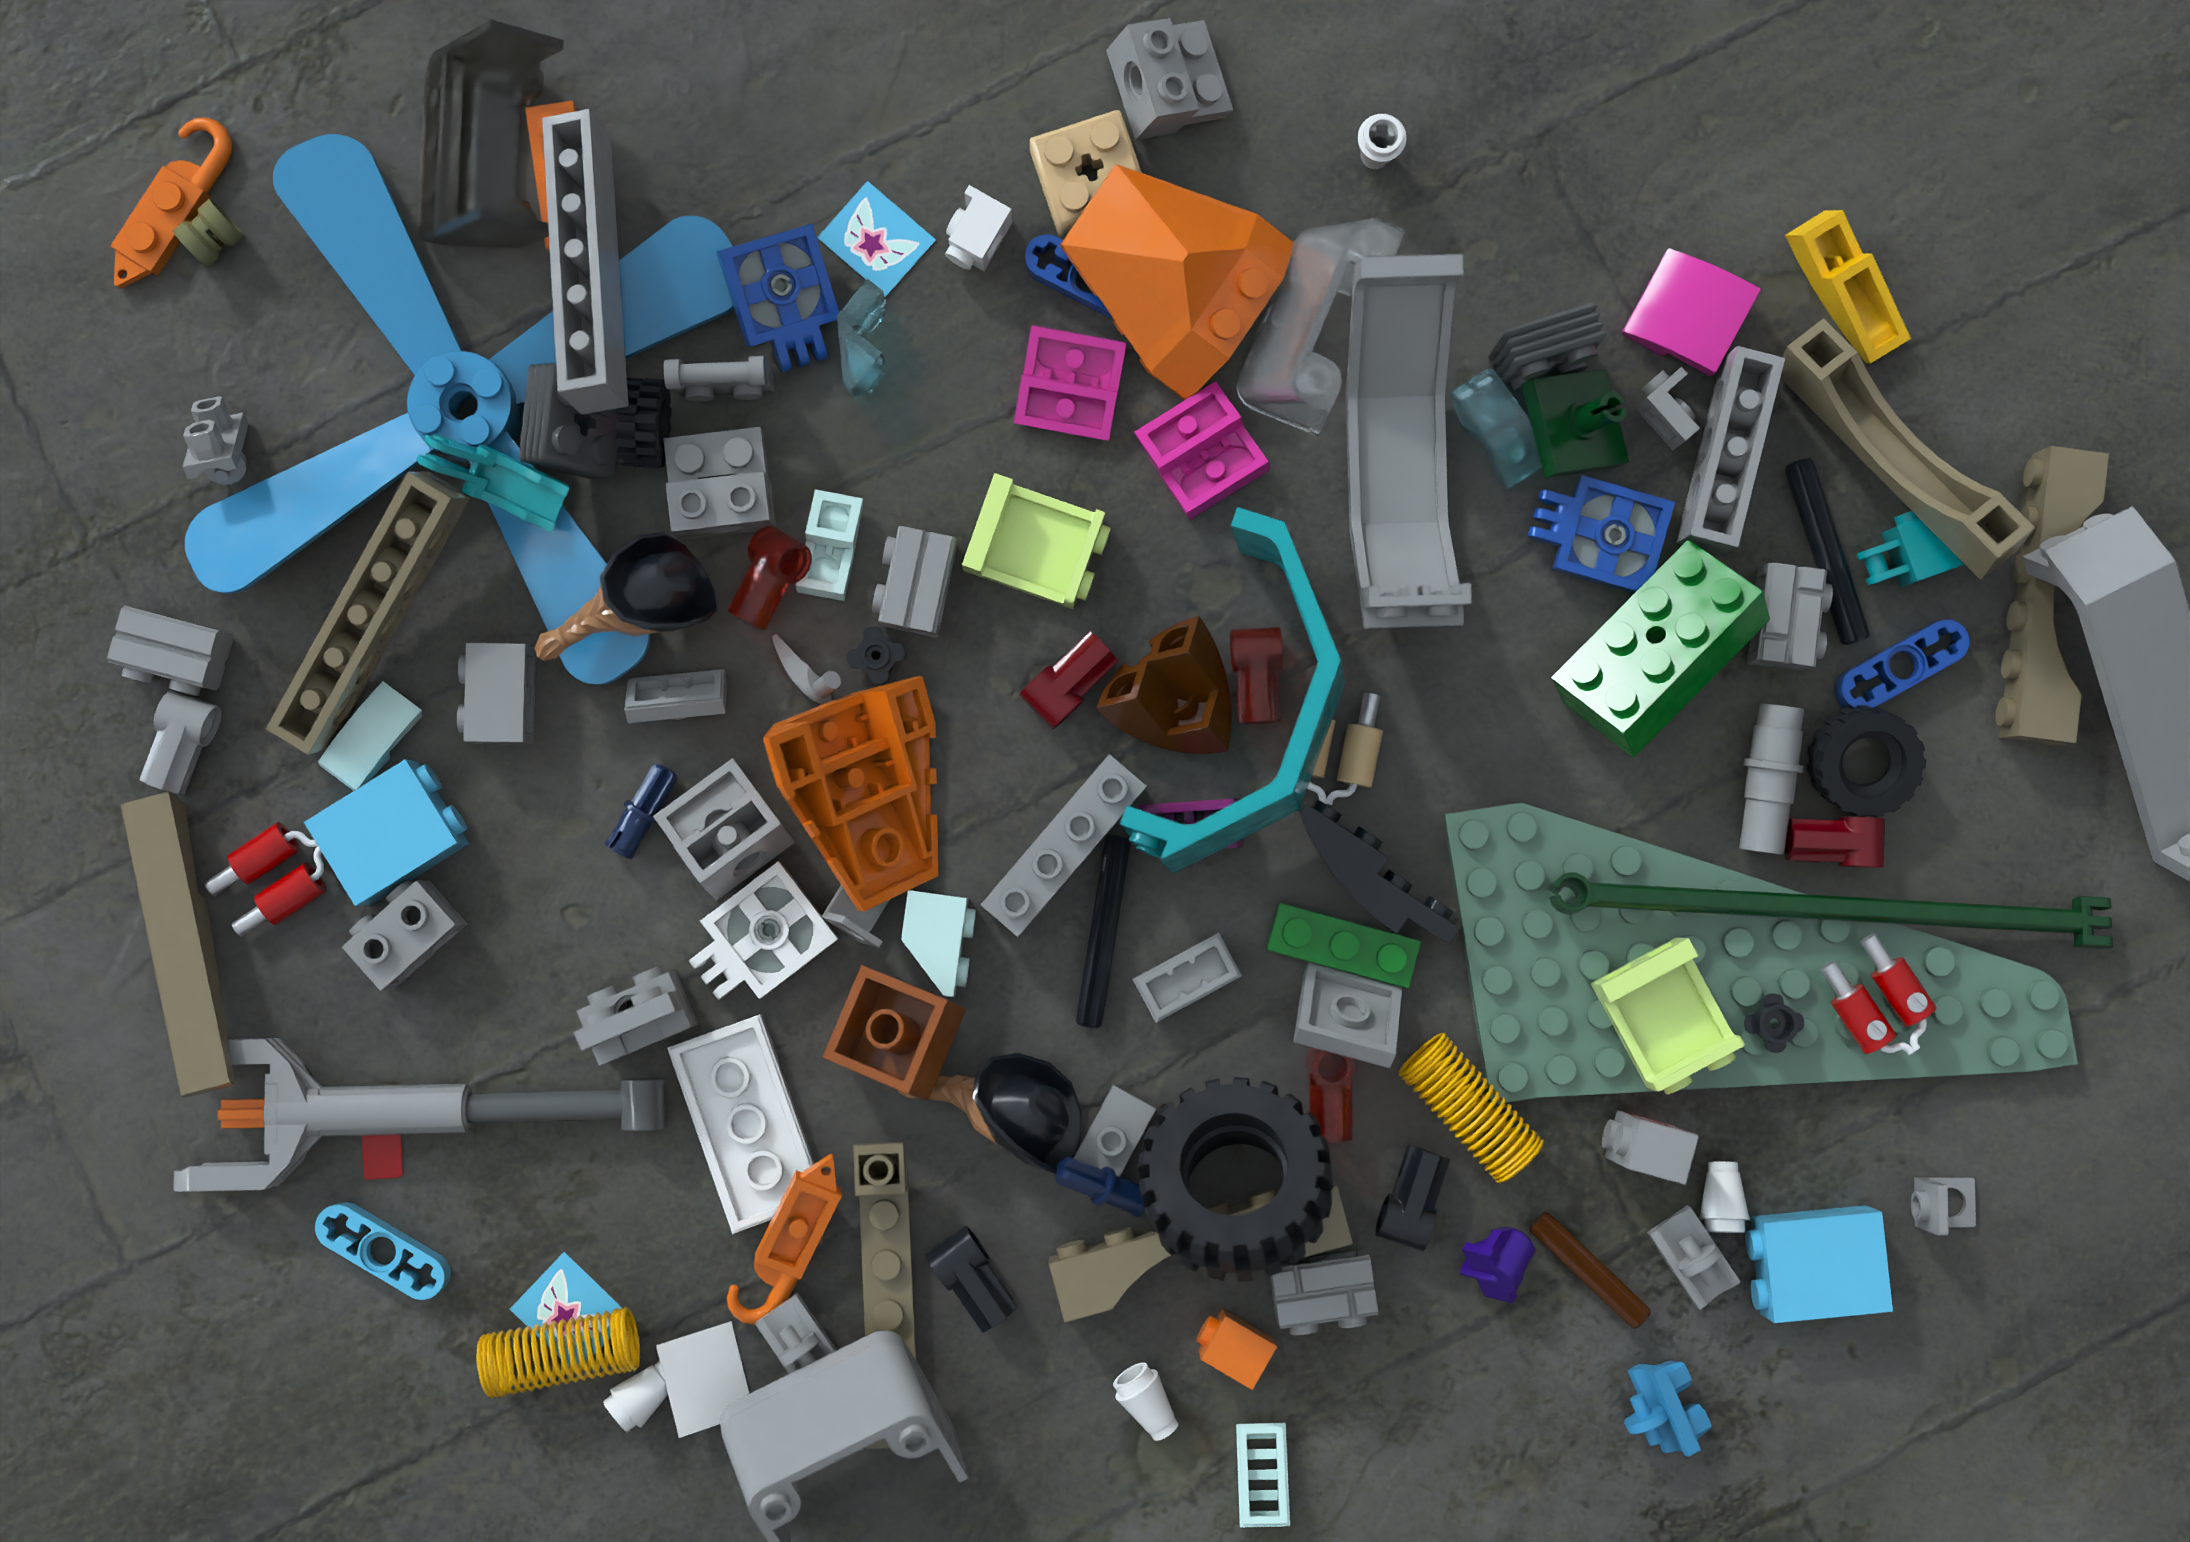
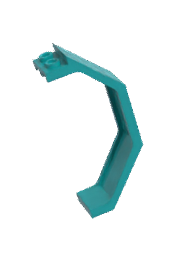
M1237 507L1231 523L1239 552L1271 562L1283 570L1318 664L1279 772L1269 785L1191 825L1179 824L1126 806L1120 825L1130 836L1129 842L1137 845V850L1161 858L1160 861L1171 874L1300 810L1346 683L1341 659L1285 522Z

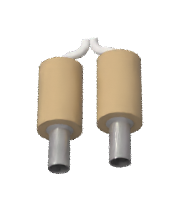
M1364 693L1358 724L1347 725L1336 781L1350 785L1349 788L1333 791L1326 798L1324 790L1310 781L1307 789L1317 793L1319 800L1323 803L1332 805L1335 798L1351 796L1357 787L1372 788L1383 736V730L1374 727L1380 695ZM1335 720L1331 722L1312 777L1324 778L1336 723Z

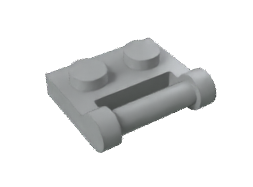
M749 356V360L746 362L684 364L681 359L664 360L666 389H674L678 395H684V399L688 401H710L714 399V394L733 393V398L753 400L762 398V392L775 391L774 371L765 356Z

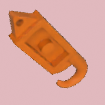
M204 117L195 118L185 123L179 130V136L183 139L199 130L207 131L213 136L214 146L201 167L192 162L182 160L173 161L166 166H162L110 245V247L115 249L114 285L119 289L152 273L159 276L180 244L179 239L172 230L183 221H192L198 216V208L210 198L208 193L228 164L232 154V139L227 129L218 121ZM127 272L126 278L123 279V274Z
M833 1154L827 1155L803 1172L795 1171L755 1252L754 1269L757 1275L765 1283L773 1286L766 1302L759 1308L748 1309L738 1300L739 1287L734 1284L730 1286L727 1294L728 1308L732 1315L742 1323L755 1325L756 1321L788 1300L798 1279L801 1280L842 1197L841 1187H838L836 1184ZM823 1167H829L830 1169H829V1170H823L822 1168H823Z

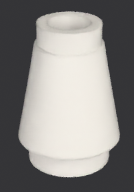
M1375 114L1362 123L1358 131V144L1362 162L1368 168L1379 169L1400 155L1406 144V131L1397 118L1388 114Z
M1708 1162V1172L1706 1174L1699 1217L1700 1220H1704V1228L1707 1232L1745 1233V1221H1749L1750 1218L1740 1172H1738V1162Z
M660 1360L611 1388V1395L603 1401L609 1413L626 1432H629L636 1425L641 1428L668 1396Z
M1142 1362L1129 1367L1115 1379L1113 1386L1117 1391L1116 1400L1150 1433L1153 1440H1162L1177 1429L1178 1422L1174 1417L1157 1370L1150 1369L1146 1363Z

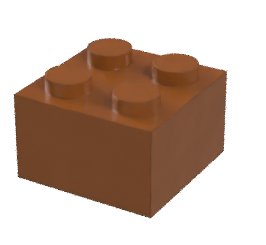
M861 965L822 1058L899 1091L928 1101L966 1008Z

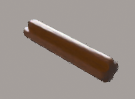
M1544 1212L1533 1221L1529 1228L1530 1232L1629 1326L1636 1329L1648 1319L1651 1314L1650 1308L1551 1214Z

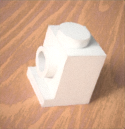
M969 185L964 193L966 210L959 208L947 227L946 234L950 238L948 239L949 248L945 256L964 269L970 270L973 265L985 271L1013 223L1012 210Z

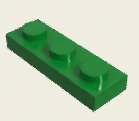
M1278 903L1266 950L1409 988L1421 941Z

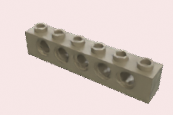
M407 472L268 723L266 730L307 755L328 748L347 721L470 501V496L431 472Z

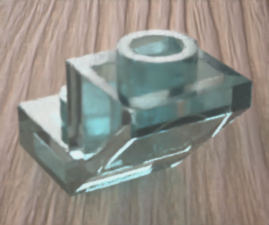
M869 279L863 283L837 315L843 384L848 395L855 400L863 391L866 394H870L885 375V371L882 368L886 362L882 352L860 335L864 330L867 333L873 331L886 313L883 307L887 302L883 290Z
M1487 368L1450 392L1464 432L1484 444L1498 483L1509 489L1542 468L1531 421L1493 369Z

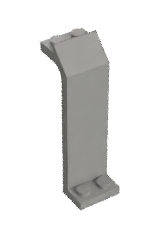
M2131 506L2115 515L2099 514L2093 516L2083 523V527L2067 535L2055 536L2043 541L2039 549L2022 558L2027 574L2056 585L2066 593L2075 606L2152 859L2155 863L2190 882V610L2175 559L2136 509Z

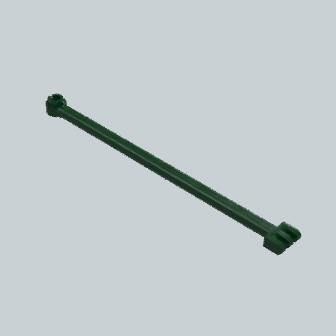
M1570 872L1557 878L1549 889L1555 894L1549 898L1552 906L1563 914H1575L1585 907L2074 933V947L2113 948V937L2094 935L2093 929L2112 928L2111 917L2093 916L2092 910L2103 911L2111 909V898L2079 896L2072 899V909L1591 883L1583 875ZM1563 887H1568L1574 892V903L1564 902L1561 895L1558 894Z

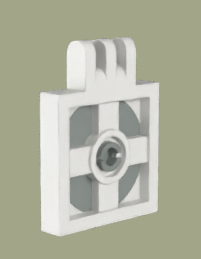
M778 861L700 921L715 941L690 959L689 962L696 969L703 966L710 958L714 961L716 965L701 976L706 985L722 973L727 978L726 982L721 983L712 992L718 1000L744 981L747 982L757 997L762 999L840 938L827 921L821 918V913L782 862Z

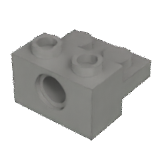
M1167 18L1128 24L1106 50L1135 140L1174 134L1184 125L1223 119L1233 111L1205 20L1172 25L1171 19Z
M761 427L663 438L668 475L666 492L671 532L680 540L777 529L772 485L768 477L764 434Z
M733 758L653 816L697 881L716 901L795 843L794 839Z
M658 966L632 977L635 986L620 993H617L615 985L588 995L587 999L590 1005L577 1010L583 1028L574 1031L581 1051L592 1048L600 1066L699 1025L677 970L663 974L661 967ZM632 1001L634 1007L626 1010V1006Z

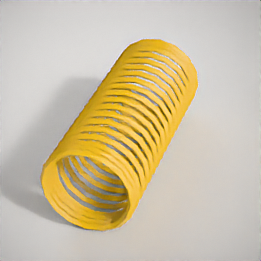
M1445 1033L1437 1034L1422 1045L1402 1065L1398 1075L1402 1077V1080H1405L1408 1086L1415 1084L1413 1092L1421 1090L1419 1098L1424 1099L1427 1097L1425 1105L1432 1104L1431 1111H1438L1437 1118L1444 1117L1443 1125L1450 1124L1449 1131L1456 1130L1455 1138L1462 1137L1461 1144L1465 1145L1468 1143L1466 1150H1474L1472 1156L1474 1158L1480 1157L1478 1163L1485 1164L1484 1169L1489 1171V1175L1497 1183L1505 1182L1518 1174L1537 1156L1542 1149L1544 1140L1540 1139V1136L1534 1130H1529L1530 1125L1523 1123L1524 1119L1522 1117H1517L1518 1112L1511 1110L1512 1105L1505 1104L1506 1099L1499 1097L1500 1092L1493 1091L1494 1086L1487 1084V1078H1481L1482 1073L1475 1071V1065H1469L1470 1060L1463 1058V1052H1457L1458 1047L1453 1045V1041L1449 1040ZM1453 1050L1449 1056L1441 1060L1448 1051ZM1459 1056L1456 1062L1448 1066L1453 1058ZM1465 1063L1461 1069L1453 1073L1460 1064ZM1471 1069V1071L1469 1072V1074H1467L1466 1076L1462 1077V1075L1465 1073V1071ZM1477 1075L1474 1081L1466 1085L1472 1077ZM1480 1082H1483L1481 1087L1474 1090ZM1489 1088V1091L1480 1097L1483 1091ZM1491 1095H1495L1491 1103L1487 1102ZM1497 1101H1501V1104L1498 1107L1494 1108ZM1504 1108H1507L1505 1113L1499 1115ZM1481 1114L1474 1122H1472L1467 1128H1465L1474 1118ZM1513 1114V1117L1506 1121L1508 1116ZM1519 1121V1124L1512 1128L1513 1124ZM1483 1122H1485L1475 1133H1473V1134L1470 1136V1134H1471L1475 1129H1477ZM1495 1125L1484 1137L1476 1142L1487 1130ZM1525 1127V1130L1518 1134L1521 1128ZM1502 1130V1132L1492 1142H1490L1485 1148L1481 1150V1148L1491 1138H1493L1497 1133H1499ZM1507 1138L1493 1153L1487 1156L1500 1142Z
M627 1307L624 1309L620 1308L619 1310L614 1309L611 1314L607 1310L603 1315L597 1312L594 1318L590 1314L585 1319L580 1315L577 1320L571 1317L568 1322L562 1319L559 1324L556 1321H553L550 1325L545 1322L541 1327L538 1324L534 1325L533 1328L527 1325L524 1330L518 1327L515 1332L509 1329L507 1333L501 1330L498 1334L495 1332L492 1334L488 1333L487 1335L483 1334L477 1344L479 1379L483 1391L491 1399L507 1396L509 1393L514 1395L518 1391L524 1393L527 1389L533 1391L535 1388L541 1390L544 1386L550 1388L553 1384L559 1386L562 1382L567 1385L570 1381L576 1383L579 1379L583 1381L588 1379V1377L594 1379L597 1375L602 1378L605 1374L611 1376L614 1372L618 1374L626 1373L627 1371L631 1372L632 1370L635 1372L640 1363V1343L637 1325L632 1311ZM607 1318L610 1325L613 1357L608 1342ZM598 1319L601 1325L603 1335L604 1358L602 1356L599 1341ZM589 1320L592 1325L594 1335L596 1363L593 1357L591 1347V1340L589 1334ZM580 1323L582 1324L584 1330L585 1343L587 1349V1364L583 1354L582 1338L580 1334ZM572 1324L576 1336V1344L578 1350V1365L574 1355V1345L571 1334ZM563 1325L567 1334V1345L570 1355V1367L568 1366L566 1360L565 1344L563 1339ZM554 1326L558 1334V1345L561 1357V1371L557 1361L556 1343L554 1339ZM545 1329H547L549 1335V1346L552 1358V1372L548 1362V1350L545 1339ZM537 1330L540 1335L541 1354L544 1363L543 1373L540 1368V1356L536 1339ZM528 1331L531 1336L532 1355L535 1364V1377L531 1369V1355L527 1339ZM519 1332L522 1337L523 1355L526 1365V1379L523 1373L522 1354L518 1340ZM510 1334L512 1335V1338L514 1340V1356L518 1371L517 1380L514 1374V1361L512 1348L510 1344ZM609 1364L612 1367L611 1371L608 1370ZM600 1365L603 1369L602 1373L599 1371ZM591 1366H592V1368H593V1370H594V1374H593V1375L590 1373V1372H591Z

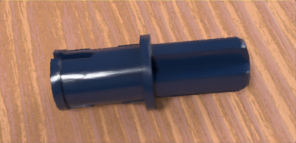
M655 763L652 765L632 801L626 800L624 802L627 808L605 842L608 848L628 859L634 857L640 842L652 823H657L653 816L658 813L677 781V775L672 770L661 764Z
M1070 1156L1058 1163L1055 1181L1059 1185L1089 1196L1092 1203L1098 1206L1106 1203L1129 1212L1135 1217H1140L1145 1213L1146 1210L1139 1184L1117 1176L1115 1170L1107 1166L1100 1169Z

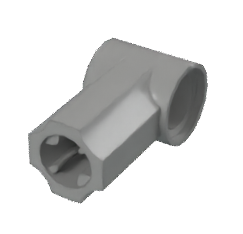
M169 690L157 706L153 723L157 734L139 780L161 790L185 795L202 747H206L212 742L219 729L222 717L221 708L181 692Z

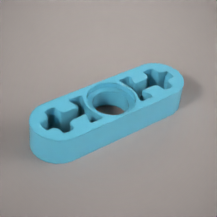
M339 1202L329 1206L316 1219L315 1233L321 1244L414 1299H430L442 1292L450 1281V1265L441 1254L354 1203ZM345 1214L348 1217L346 1226L352 1231L359 1234L365 1231L366 1227H369L371 1231L362 1238L357 1250L353 1245L360 1238L351 1233H344L337 1237L334 1234L336 1225L331 1222V1218L336 1219ZM377 1237H386L395 1245L396 1255L390 1264H380L371 1255V1245ZM410 1251L413 1253V1257L407 1263L418 1269L430 1264L433 1267L431 1276L436 1280V1283L430 1282L422 1287L418 1284L420 1275L416 1271L408 1267L402 1270L399 1275L395 1270L405 1262Z

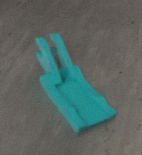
M433 434V437L425 436L424 442L427 445L444 453L471 460L472 464L470 469L429 453H426L425 456L418 455L416 461L419 464L435 472L465 480L461 491L466 495L491 503L524 521L535 524L552 533L564 499L569 491L568 484L488 446L479 445L477 449H474L438 434Z

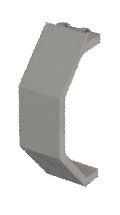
M1463 254L1360 257L1354 266L1346 381L1349 531L1364 629L1464 625L1463 605L1472 604L1471 583L1460 584L1449 528L1445 389L1454 293L1457 281L1463 276Z

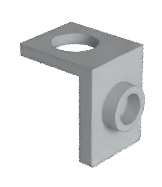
M841 885L821 918L858 942L879 948L883 941L872 935L870 931L889 900L866 911H858Z
M1914 1177L1911 1212L1915 1220V1227L1938 1236H1948L1949 1227H1975V1179L1971 1177ZM1948 1188H1954L1960 1192L1963 1198V1206L1958 1214L1948 1217Z

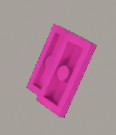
M1668 249L1621 334L1662 357L1669 353L1710 377L1716 373L1761 288L1715 265Z
M1032 325L1024 372L1021 377L1014 424L1109 441L1127 342Z
M1216 381L1134 432L1144 452L1188 520H1191L1270 470L1269 461L1243 426L1240 414Z

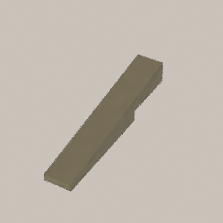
M168 791L120 804L180 1095L188 1098L235 1085L207 898L198 893L185 802Z

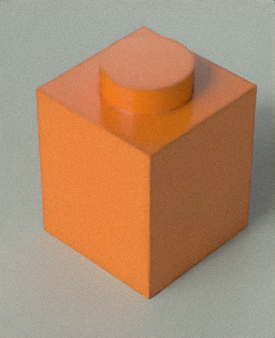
M1222 1308L1217 1318L1210 1315L1206 1319L1196 1338V1342L1201 1344L1198 1352L1202 1361L1251 1390L1254 1389L1278 1347L1274 1337Z

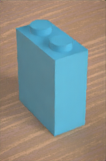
M405 759L304 822L355 906H371L390 894L401 883L407 880L411 881L469 845L463 834L467 830V825L454 806L450 805L447 807L437 792L442 788V785L429 765L424 764L421 766L417 761Z
M1863 1205L1750 1216L1751 1230H1747L1745 1233V1244L1750 1260L1755 1261L1756 1280L1751 1281L1750 1290L1753 1305L1756 1310H1760V1315L1773 1323L1893 1312L1882 1211Z

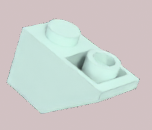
M908 890L901 940L943 996L954 997L957 986L966 987L970 958L961 957L963 939L973 938L976 909L968 908L969 898Z

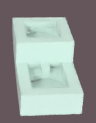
M815 489L805 531L806 544L796 582L798 593L845 601L859 532L863 498Z
M382 681L339 731L319 759L318 764L355 791L368 783L390 760V751L422 718V710Z

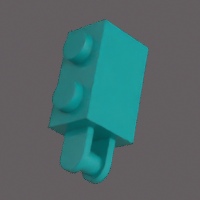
M1913 511L1894 517L1897 526L1881 533L1885 544L1856 554L1858 561L1864 560L1870 576L1865 579L1868 586L1897 576L1900 587L1965 565ZM1883 552H1888L1894 569L1889 570Z

